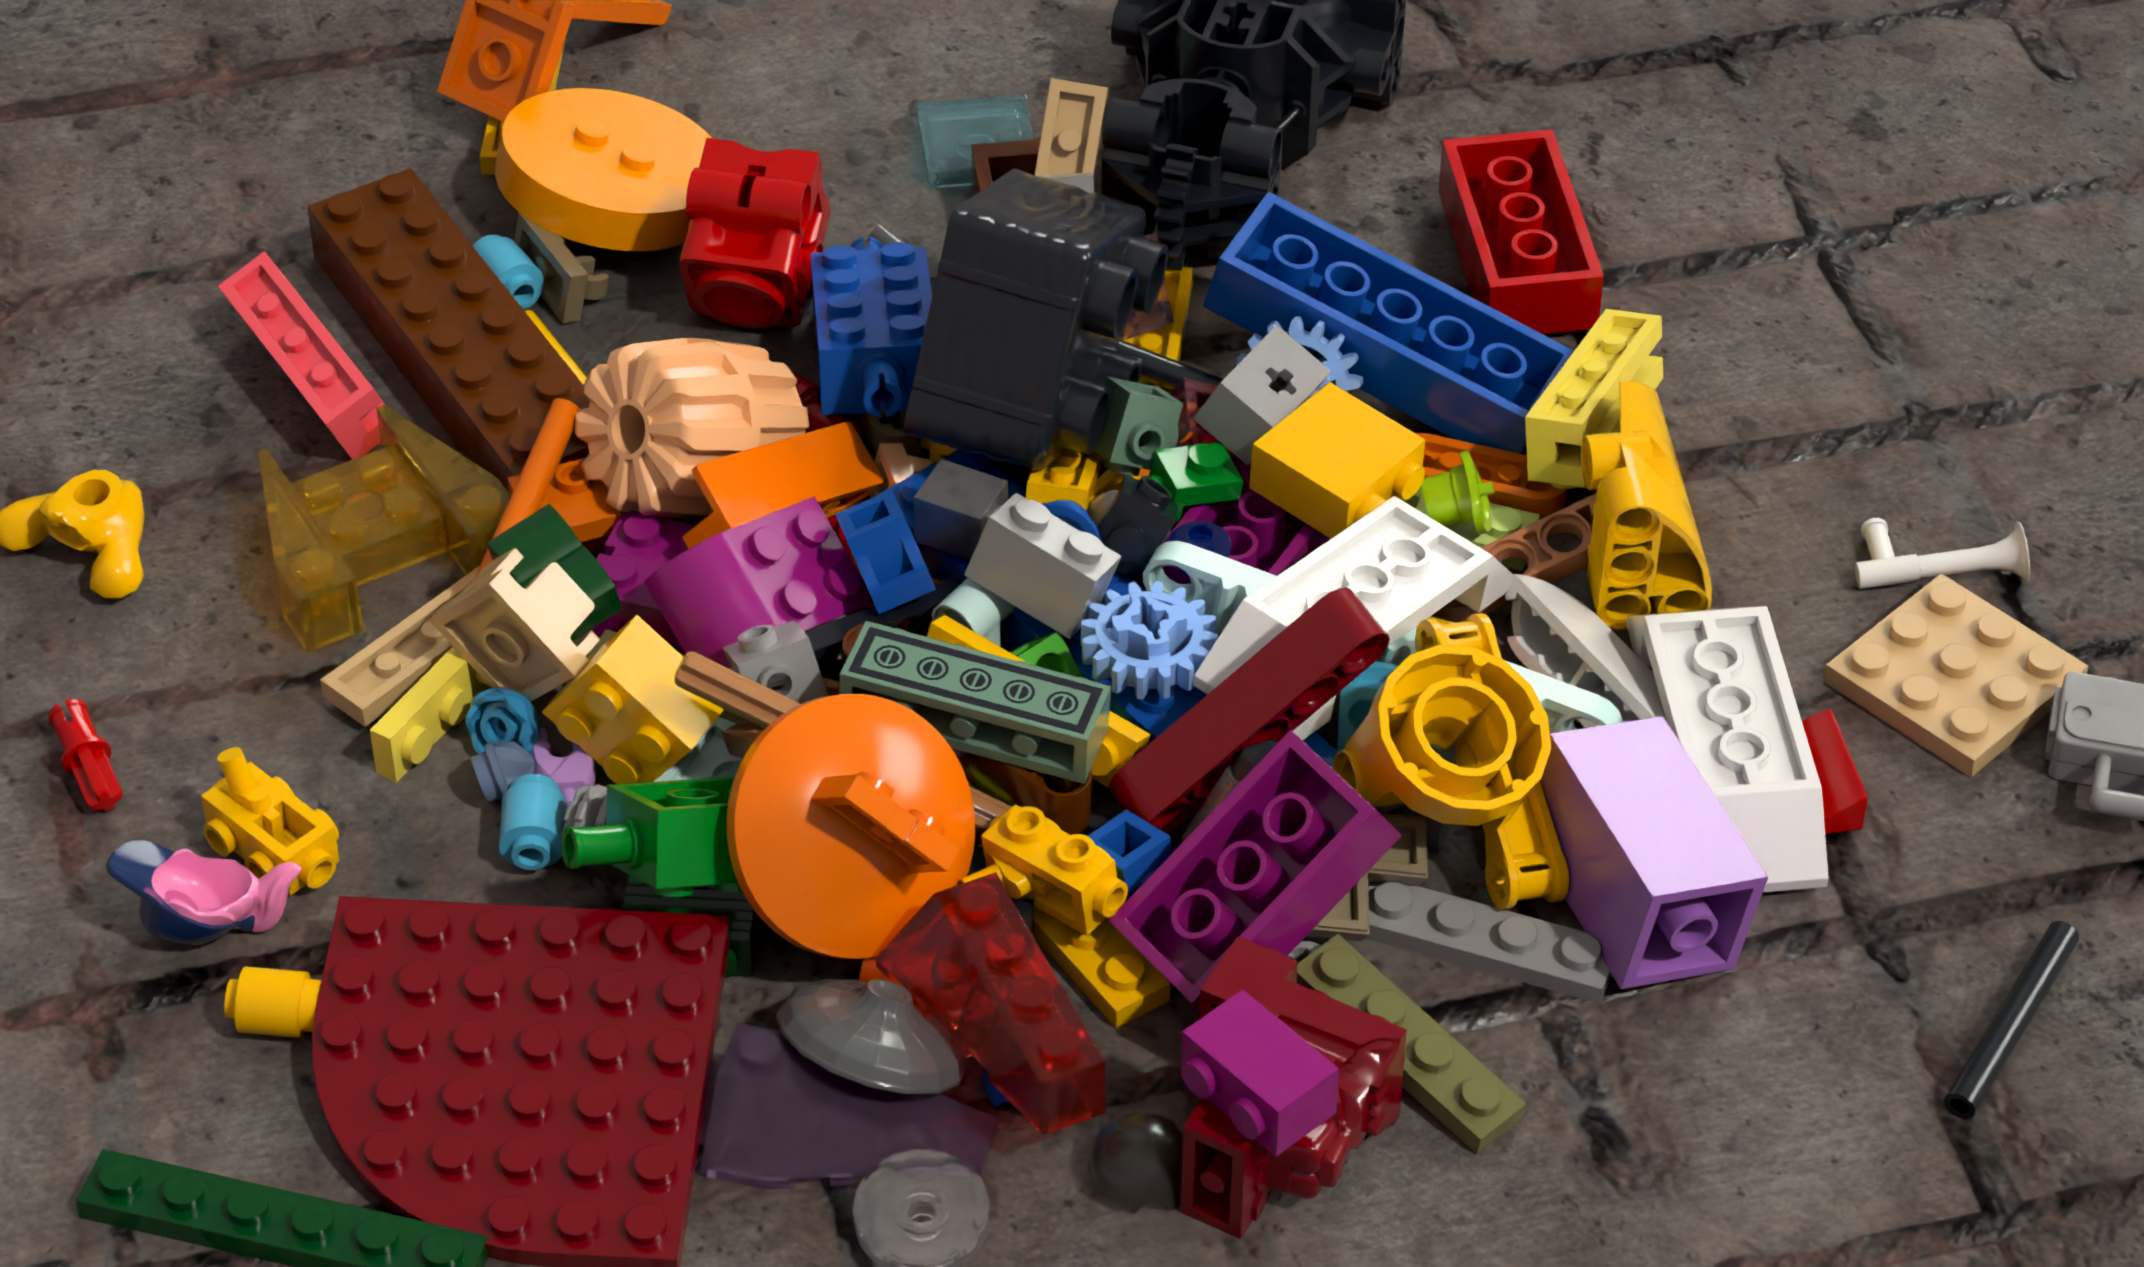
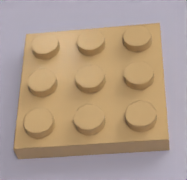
M1941 573L1826 664L1823 682L1971 778L2051 712L2056 687L2062 688L2065 674L2068 672L2087 674L2088 665Z

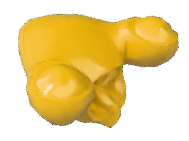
M91 470L73 477L56 492L22 499L0 510V546L11 551L29 549L44 541L50 534L59 542L75 550L98 553L99 555L94 561L90 572L91 590L103 598H123L136 591L144 577L138 551L144 527V508L141 490L135 482L119 479L117 475L106 470Z

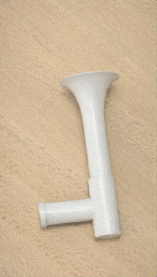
M1868 519L1862 524L1860 529L1862 537L1867 542L1872 560L1855 562V575L1859 589L1920 581L1921 578L1938 576L1941 573L1943 575L1994 569L2013 572L2019 575L2025 584H2028L2030 580V559L2027 539L2022 524L2019 521L2016 522L2014 531L2007 538L1994 544L1919 556L1911 554L1895 557L1888 536V526L1884 519Z

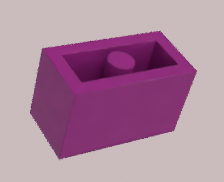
M1242 989L1182 1031L1181 1077L1187 1087L1197 1097L1201 1099L1207 1098L1231 1119L1235 1128L1244 1137L1251 1140L1256 1139L1274 1156L1277 1157L1336 1114L1339 1068L1245 990Z

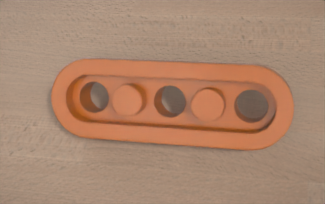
M1415 433L1426 440L1422 466L1425 469L1424 478L1450 471L1451 467L1462 465L1459 452L1468 450L1483 484L1493 482L1495 493L1488 495L1490 503L1540 514V517L1549 516L1561 510L1566 503L1567 489H1558L1550 483L1528 480L1527 455L1428 433Z

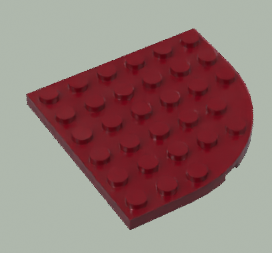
M339 896L316 1004L312 1033V1055L318 1096L331 1135L346 1163L361 1183L394 1214L487 1235L488 1238L485 1246L488 1258L542 1267H680L730 946V931L732 930L730 915Z

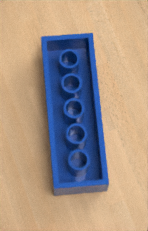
M1270 192L1266 194L1220 256L1203 303L1204 308L1263 338L1268 334L1267 327L1273 321H1277L1286 332L1289 331L1291 321L1295 316H1301L1304 330L1311 331L1317 322L1321 320L1325 322L1323 337L1330 341L1340 333L1345 336L1339 348L1342 355L1357 353L1359 359L1348 371L1349 374L1363 377V384L1358 389L1455 440L1524 454L1527 450L1525 416L1574 352L1572 349ZM1301 345L1315 358L1324 357L1318 351Z

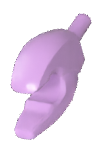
M540 728L538 740L533 744L530 751L535 760V774L548 776L559 785L560 791L566 800L567 810L569 801H573L578 787L595 785L597 763L580 746L573 742V752L565 757L553 756L546 729Z

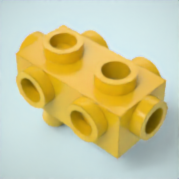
M233 747L221 752L217 760L225 778L219 780L211 789L201 795L206 823L203 825V833L209 845L223 857L228 856L234 851L245 860V867L258 879L281 863L293 862L300 865L301 872L289 886L288 895L290 896L305 885L311 889H317L325 885L333 876L336 865L340 861L337 846L339 832L333 820L321 809L313 810L298 799L288 784L277 776L271 778L252 762L247 763L241 748Z
M1016 804L1004 815L996 817L981 835L986 868L960 879L961 890L969 903L1005 889L1015 899L1034 900L1035 907L1086 936L1106 918L1114 916L1124 905L1128 894L1127 884L1117 878L1115 860L1104 849L1095 845L1090 837L1082 834L1070 835L1062 831L1055 822L1046 818L1044 813L1038 808L1030 806L1019 807Z

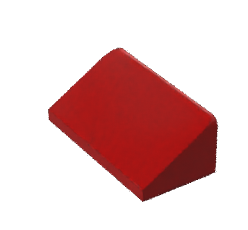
M1829 709L1818 712L1803 720L1802 724L1822 786L1825 834L1863 829L1867 806L1866 791L1833 711Z

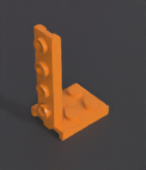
M465 0L437 92L504 122L509 112L516 105L532 96L549 92L571 19L663 25L669 18L672 5L661 0Z

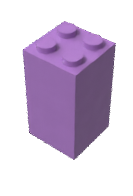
M1664 717L1624 721L1615 724L1550 733L1551 751L1540 782L1558 841L1568 866L1569 887L1565 900L1584 931L1599 942L1601 947L1600 955L1619 988L1625 989L1735 969L1768 876Z

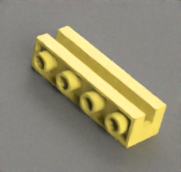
M1605 309L1525 416L1528 480L1550 483L1558 489L1586 487L1581 464L1582 439L1584 435L1620 432L1619 382L1632 381L1656 389L1663 379V357L1649 356L1662 338V316Z

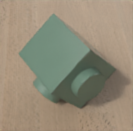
M1106 376L1105 383L1111 385V401L1101 437L1094 451L1105 458L1104 467L1120 474L1138 476L1141 468L1150 470L1154 450L1176 447L1179 437L1178 421L1183 403L1160 387Z

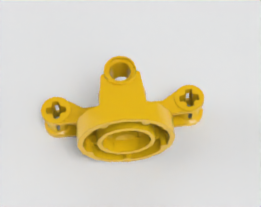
M1476 613L1470 615L1467 621L1440 624L1434 619L1421 621L1416 629V653L1409 655L1377 690L1369 714L1345 744V749L1336 753L1333 761V770L1373 807L1404 803L1411 810L1442 824L1470 826L1482 824L1485 832V881L1487 891L1492 903L1500 910L1510 909L1516 905L1517 901L1542 897L1551 903L1564 900L1569 887L1568 866L1561 850L1540 782L1551 751L1548 716L1532 685L1506 661L1502 660L1495 629L1486 614ZM1430 744H1434L1444 750L1450 749L1452 745L1456 746V765L1444 760L1431 748Z

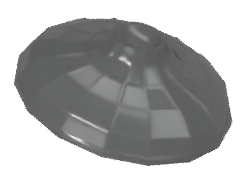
M856 979L818 980L794 990L785 999L776 1014L781 1034L800 1054L831 1073L868 1087L902 1094H938L958 1086L968 1068L965 1049L959 1033L936 1010L913 998L911 993L903 986L888 980L873 979L868 982Z

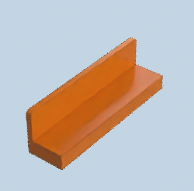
M849 421L697 464L692 469V474L714 512L682 538L688 549L721 532L811 497L816 498L825 516L830 517L858 504L885 483V480L855 427Z

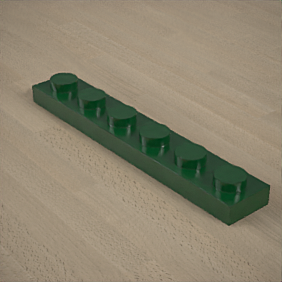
M102 1149L76 1199L78 1215L82 1219L292 1267H484L488 1259L485 1246L488 1238L487 1235Z

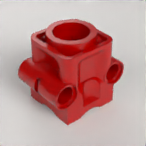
M706 138L699 168L695 167L691 172L686 195V213L690 221L679 261V269L688 304L694 312L732 326L742 328H766L773 325L796 327L801 324L808 291H812L810 253L823 252L824 238L831 213L828 196L823 191L819 152L790 148L781 151H758L747 148L736 141Z

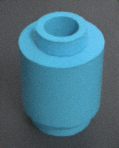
M487 235L473 244L475 250L523 310L528 309L538 300L544 288V276L541 270L512 239L499 235Z
M541 774L522 775L511 783L510 788L504 793L502 798L499 851L507 862L525 870H538L551 866L562 856L561 841L565 825L563 819L566 813V800L560 791L559 785L552 778Z

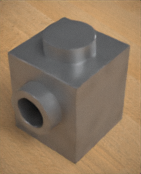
M941 459L914 496L915 542L971 560L988 518L1008 500V481Z

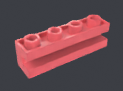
M265 251L218 285L247 326L353 462H356L401 428V425L383 403L375 389Z

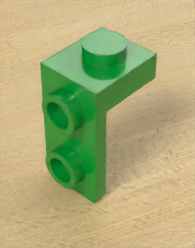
M1221 442L1154 450L1149 475L1146 476L1165 486L1173 494L1171 500L1178 505L1176 522L1171 528L1170 533L1180 522L1184 506L1239 500L1244 483L1243 478Z

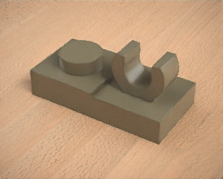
M518 212L514 242L541 270L544 276V288L540 296L563 324L580 321L584 299L597 300L605 297L609 276L606 273L593 275L596 261L593 256H579L575 258L566 247L563 237L538 226Z

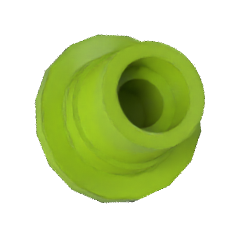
M1469 451L1459 452L1462 465L1451 467L1450 471L1426 477L1423 480L1421 489L1428 517L1443 526L1474 523L1476 532L1479 535L1488 533L1492 525L1491 506L1488 495L1495 493L1493 482L1483 484Z

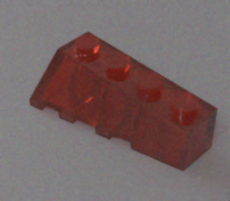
M995 872L934 893L876 957V967L890 981L896 978L911 993L913 1004L926 1017L932 1014L951 1033V1043L966 1058L972 1055L989 1072V1081L1042 1135L1106 1113L1105 1061L997 873Z

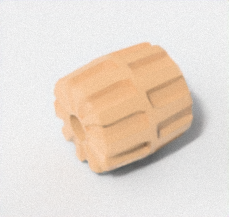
M680 338L634 343L610 352L607 364H598L593 368L583 384L584 394L589 399L590 404L589 408L580 409L575 415L574 433L578 438L588 443L589 454L580 465L587 480L602 481L608 489L605 499L607 504L622 512L633 510L645 516L700 520L705 519L714 511L694 478L692 469L702 462L804 434L806 429L809 428L807 407L802 406L795 386L797 379L792 371L784 363L770 361L769 353L764 348L711 339Z

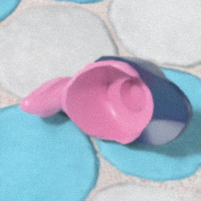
M133 840L124 843L111 854L106 864V870L116 881L141 897L139 914L141 922L148 932L174 943L199 945L222 937L232 929L264 932L273 928L284 912L289 886L301 872V866L293 862L281 863L258 879L249 869L232 859L201 857L189 849L172 851L151 841Z

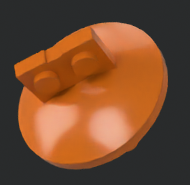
M866 694L826 696L807 701L779 716L765 728L746 752L737 770L728 800L726 818L728 850L733 871L747 901L757 915L779 936L801 949L821 956L839 959H865L883 956L911 945L935 927L937 920L949 911L962 889L960 879L966 877L970 869L975 842V813L969 783L957 756L943 736L923 717L897 702L882 697Z

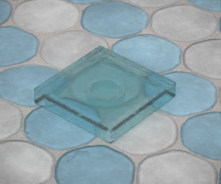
M1025 94L916 103L917 126L928 188L931 189L971 185V144L1034 139Z

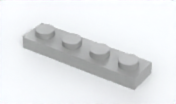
M1368 881L1370 935L1365 939L1595 1003H1602L1612 975L1600 955L1601 947L1599 942L1594 937L1588 935L1587 932L1508 910H1500L1497 907L1417 885L1399 882Z

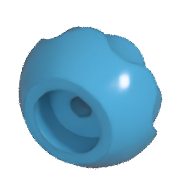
M504 687L488 689L477 694L471 702L472 707L465 718V724L468 734L472 739L474 750L479 754L486 751L485 744L515 742L530 753L533 744L537 742L539 737L540 722L537 711L529 699L518 691Z

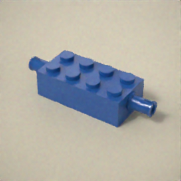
M868 236L869 247H864L863 237H859L850 246H832L826 248L823 252L810 253L813 320L822 415L870 413L875 417H881L880 412H886V416L890 417L898 411H907L932 301L925 247L915 248L907 243H890L883 246L879 240Z

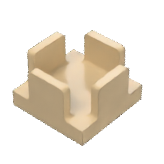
M513 548L488 563L459 595L443 604L429 621L492 688L504 687L518 691L531 702L576 677L589 662L586 655L600 639L590 630L571 641V634L593 611L594 603L555 562L545 566L525 589L522 588L509 574L524 557L516 548Z

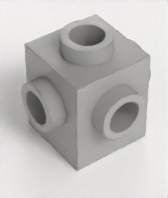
M794 620L775 628L773 625H760L750 628L738 636V642L723 647L730 667L728 669L800 704L828 694L809 637Z

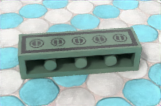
M865 621L840 672L839 695L866 694L892 700L923 717L943 736L953 749L1085 784L1108 731L1111 686L1083 677H1075L1030 665L1023 661H1016L970 649L963 645L951 644L910 633L899 628H891Z

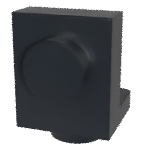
M1126 474L1119 484L1117 495L1097 525L1103 545L1122 556L1116 570L1135 581H1138L1156 548L1162 544L1175 524L1178 505L1171 500L1173 494L1165 486L1152 478L1142 476L1140 480H1137Z

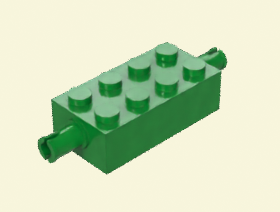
M735 776L607 785L606 825L566 826L564 829L561 846L566 866L570 867V869H575L580 866L611 864L627 873L630 881L646 883L654 888V894L664 897L690 896L694 893V886L715 885L716 890L723 892H743L733 871L727 842L726 818L728 800Z

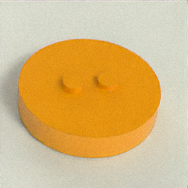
M593 88L554 90L532 96L516 105L509 112L502 127L495 163V178L503 196L520 214L538 226L561 237L610 250L654 251L684 244L690 221L686 213V195L692 170L695 167L699 168L706 138L712 137L698 124L681 113L643 97Z

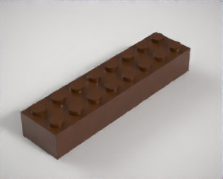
M411 168L307 206L314 259L499 502L506 508L510 499L507 477L521 474L553 400L562 398L575 403L580 409L589 408L590 401L584 394L583 384ZM575 428L559 464L586 458L589 454L588 443L577 437L574 433Z

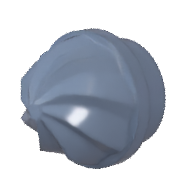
M490 742L485 744L486 751L471 756L476 777L489 804L501 800L516 778L526 774H535V760L533 756L515 742Z

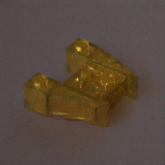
M386 405L376 408L381 442L380 450L290 483L267 449L258 452L282 616L307 653L364 631L358 592L359 585L447 551L465 575L480 566L488 549L487 542L492 539L511 497L497 477Z

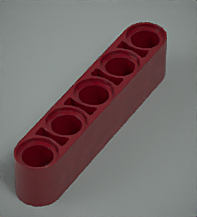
M1338 588L1329 592L1127 762L1109 782L1108 790L1123 811L1127 809L1164 833L1171 834L1236 780L1231 772V766L1245 746L1271 739L1279 742L1290 730L1294 731L1384 653L1390 641L1388 633L1350 588Z

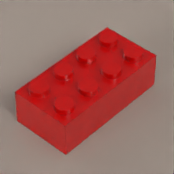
M1553 129L1442 140L1438 192L1472 298L1541 334L1591 329L1600 317L1604 275Z

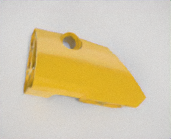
M1632 381L1619 382L1620 432L1584 435L1581 444V464L1584 483L1588 490H1597L1596 499H1594L1593 503L1594 517L1591 541L1587 552V582L1596 615L1611 630L1627 631V616L1709 610L1712 601V584L1709 568L1658 394L1654 388Z

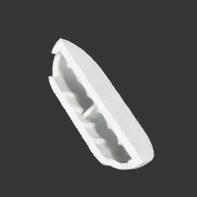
M1514 574V578L1505 596L1506 601H1513L1511 621L1514 636H1509L1507 639L1515 655L1528 669L1604 697L1611 701L1619 710L1623 719L1622 722L1663 716L1666 720L1653 672L1589 607L1571 594L1546 581L1527 575ZM1577 719L1584 728L1598 726L1597 723L1591 720Z

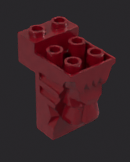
M1238 936L1200 989L1199 1019L1243 989L1339 1068L1336 1114L1277 1157L1256 1139L1251 1140L1244 1137L1235 1128L1231 1119L1207 1098L1200 1101L1184 1124L1180 1213L1241 1239L1252 1221H1257L1272 1189L1304 1199L1315 1198L1323 1186H1336L1342 1175L1350 1149L1358 1150L1366 1132L1377 1136L1389 1125L1394 1126L1400 1117L1407 1029L1392 1024L1384 1017L1368 1014L1337 1001L1322 991L1309 989L1297 984V960L1283 955L1274 948L1263 947Z

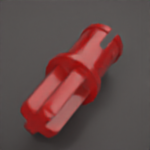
M65 700L73 719L71 722L66 720L58 703L50 710L48 721L54 729L63 750L61 757L62 766L66 772L74 775L84 801L90 810L97 811L103 809L105 812L112 811L116 808L115 803L122 799L123 791L109 761L112 754L111 747L104 738L98 736L90 718L87 704L83 700Z

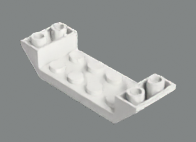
M1393 496L1244 598L1194 674L1192 685L1208 695L1318 600L1338 588L1347 587L1355 593L1388 633L1390 638L1388 646H1390L1419 625L1421 621L1426 620L1454 599L1479 613L1507 593L1514 575L1493 555ZM1336 695L1293 731L1300 739L1304 740L1330 721Z
M1767 606L1627 616L1626 626L1633 652L1647 667H1652L1668 725L1768 876L1763 892L1827 887L1829 877L1822 786Z

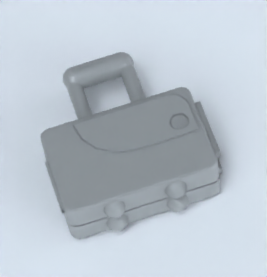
M2068 672L2064 676L2062 688L2056 687L2053 708L2049 718L2044 759L2050 760L2048 773L2050 777L2056 780L2092 786L2089 804L2094 811L2144 821V684L2119 680L2114 677Z

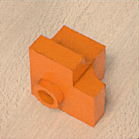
M582 458L557 466L538 510L550 504L567 522L581 544L590 553L604 550V544L619 520L621 511L605 502L608 489L602 481L586 479L580 466L585 459ZM520 474L507 477L510 497Z

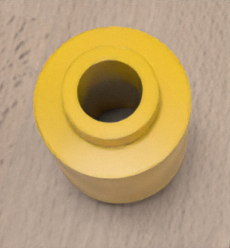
M245 966L240 973L239 979L231 978L228 981L224 1002L226 1018L235 1019V1027L238 1033L302 1038L305 1032H313L316 1004L322 980L311 979L310 973L304 971Z

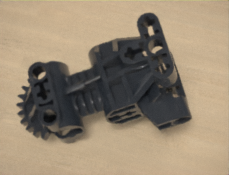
M1118 0L1112 20L1111 42L1113 45L1126 47L1127 55L1136 56L1138 76L1141 78L1144 91L1140 101L1114 96L1109 102L1102 131L1104 149L1102 154L1101 194L1129 205L1139 206L1145 211L1147 220L1143 238L1168 245L1166 268L1182 271L1183 267L1192 268L1194 254L1209 256L1216 253V256L1220 258L1266 194L1270 192L1280 197L1281 170L1311 152L1316 146L1318 128L1342 115L1350 105L1352 98L1385 105L1393 104L1401 76L1406 0Z

